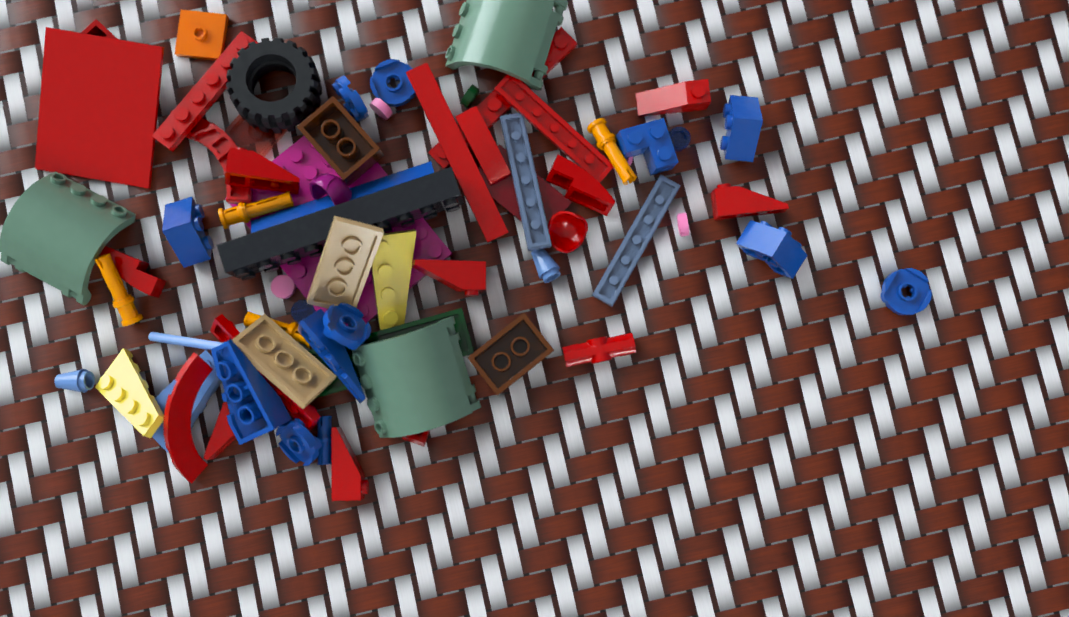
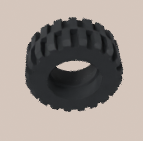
M275 37L274 41H270L269 38H262V42L257 44L253 41L248 44L249 48L246 50L244 48L240 49L237 52L239 57L237 59L233 58L230 62L232 70H227L226 75L229 81L226 87L230 99L240 116L252 127L256 128L258 126L261 131L266 133L272 129L274 134H282L283 129H287L288 132L294 131V126L302 123L315 112L314 107H319L321 103L322 86L315 63L308 56L305 49L302 47L297 48L296 43L290 40L284 43L283 38ZM285 71L296 77L297 81L293 91L284 99L268 102L260 100L254 95L257 82L267 73Z

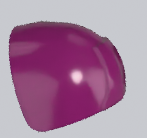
M329 173L316 176L309 184L310 192L314 199H319L328 194L334 205L349 201L352 197L349 186L341 178Z

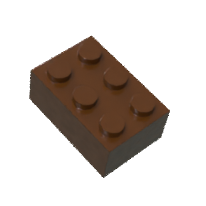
M334 96L297 126L348 186L384 157L381 149Z
M523 313L467 358L495 394L499 396L553 353L554 349L527 315Z

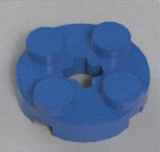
M389 59L379 63L370 78V87L375 98L383 100L389 107H399L413 99L416 94L406 75V72L412 69L411 66L396 59ZM390 79L400 80L397 88L388 87V84L391 83Z
M343 75L331 85L336 94L345 101L343 107L353 116L356 122L363 121L369 117L367 114L368 110L356 89L348 88L347 85L351 84V82Z
M913 268L896 270L884 280L881 300L892 312L898 315L907 316L923 311L930 303L932 297V290L929 289L928 285L929 280L922 272ZM909 286V292L912 294L911 297H904L901 289Z
M340 303L338 306L333 304L323 315L324 335L347 346L351 350H356L368 339L371 334V326L369 322L366 324L362 319L364 314L360 310L347 303Z
M299 418L293 421L289 420L277 428L276 437L280 435L282 440L278 444L290 460L295 463L302 461L305 462L303 466H308L318 458L322 443L310 433L302 420Z

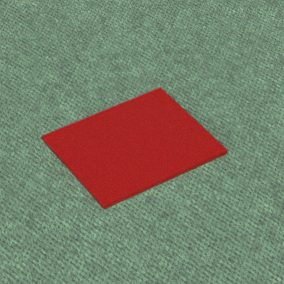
M46 27L35 169L149 189L151 187L155 139L152 135L156 131L164 47Z

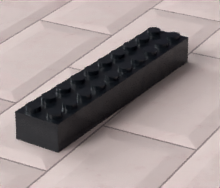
M450 167L218 244L217 248L225 273L244 281L255 278L256 273L262 271L265 273L276 271L279 269L278 266L286 263L288 265L300 263L302 261L301 258L307 256L311 258L321 256L335 216L383 228L384 233H390L394 227L400 225L402 228L415 224V220L421 218L429 220L437 217V213L445 210L448 213L460 209V205H463L464 202L453 169Z

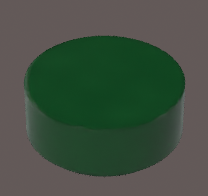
M472 84L463 96L460 104L466 109L469 108L479 94V88Z

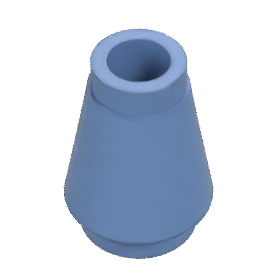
M545 249L531 252L539 279H543L544 283L551 282L561 275L559 265Z
M86 369L58 374L55 377V386L57 388L82 393L91 390L95 384L94 374Z

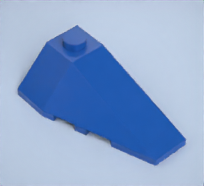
M320 309L298 323V332L361 404L366 397L344 345L324 335L323 315L325 312Z
M232 339L211 349L217 377L222 380L224 393H222L223 402H227L230 413L227 415L228 424L239 445L272 431L291 420L280 396Z

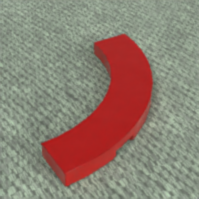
M201 118L186 138L192 139L209 149L220 162L225 175L229 147L238 148V146L224 130L216 124ZM226 185V201L228 204L252 203V188Z
M195 353L185 362L175 379L176 383L172 393L167 398L163 421L165 446L169 451L172 463L178 472L191 484L208 465L200 457L194 446L191 434V414L197 393L213 370Z

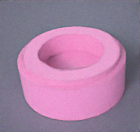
M375 98L369 104L371 109L384 120H388L393 114L392 109L379 98Z
M686 212L679 213L677 215L679 235L681 237L689 236Z
M278 275L271 282V291L276 297L287 299L295 293L296 285L289 276Z

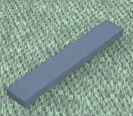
M520 113L500 116V124L528 251L550 248L552 244L524 117Z
M660 174L593 292V297L613 307L681 185Z

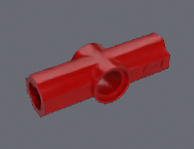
M632 333L609 338L605 336L590 339L585 343L562 347L566 367L590 362L591 364L612 360L613 357L636 353V346Z

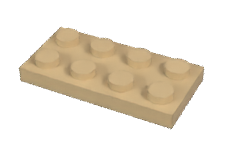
M335 216L307 296V304L329 308L333 304L338 306L340 303H347L357 308L384 234L383 228Z
M266 314L262 315L232 339L254 367L302 409L312 402L336 378L332 371Z

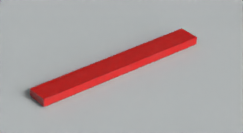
M426 62L407 71L406 75L450 167L453 169L454 175L487 243L508 234L506 225L428 63Z

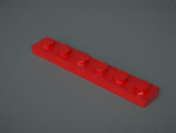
M241 31L153 133L152 137L173 152L227 89L226 84L229 82L226 78L227 70H232L230 62L233 58L237 59L239 57L237 52L242 48L246 50L249 48L248 44L255 40Z
M507 74L494 88L495 92L568 158L587 171L599 183L614 168L605 156L521 80Z
M223 314L214 319L210 332L223 343L240 334L234 323ZM259 372L280 396L288 413L294 419L299 418L302 420L309 431L312 430L321 417L316 408L308 404L302 409Z

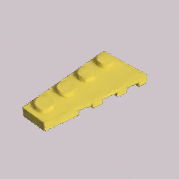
M415 229L384 233L371 269L380 330L402 325L405 322L416 239Z
M123 348L105 374L100 378L95 388L143 436L151 438L164 421V414L155 397L150 395L148 391L149 386L146 380L141 378L138 365L131 359L133 357L131 351Z

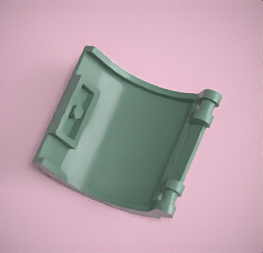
M466 0L459 11L461 18L459 24L453 30L452 36L454 40L447 49L445 55L447 62L445 66L452 70L466 65L497 70L523 81L531 89L541 91L543 75H546L548 70L545 62L556 27L562 25L564 19L562 14L567 9L568 1Z
M51 173L26 189L10 210L0 235L1 261L7 265H14L18 271L22 273L27 272L62 291V294L68 298L74 297L76 302L86 305L92 296L88 290V284L95 264L94 259L99 256L106 244L119 231L135 222L136 214L89 190L84 185L76 183L61 173Z
M454 316L441 319L437 323L400 336L365 343L356 350H352L353 362L358 368L360 384L365 390L368 399L367 406L372 412L375 421L374 427L380 438L404 437L432 430L461 419L481 408L480 401L475 396V384L470 382L458 340H460V335L454 327L456 323Z

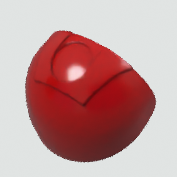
M560 211L554 214L548 222L552 246L562 253H570L579 248L588 231V223L585 218L570 211Z

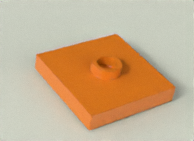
M181 9L174 54L177 57L216 61L225 48L229 20L227 14Z

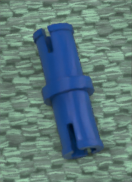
M322 416L317 422V438L322 443V447L319 449L317 465L331 464L332 416Z

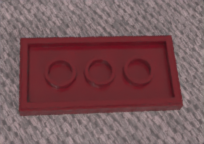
M499 144L498 148L510 170L506 149ZM480 167L479 171L493 200L521 222L512 175L490 185ZM537 175L548 225L549 220L554 214L566 211L572 202Z

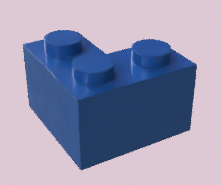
M730 95L729 103H725L723 108V118H726L725 129H727L726 136L721 137L720 150H724L726 160L753 162L763 123L758 97Z
M664 118L622 129L616 135V144L625 159L643 154L650 176L672 170L679 162Z
M193 197L166 204L164 210L162 231L183 268L210 260L211 249H214L211 237L209 235L206 236L203 231L202 218L205 216L203 208L200 204H196Z
M750 220L736 242L746 255L765 261L775 273L791 279L795 277L807 257V254L801 248V243L791 237L792 233L783 227L774 228L765 221L759 223Z

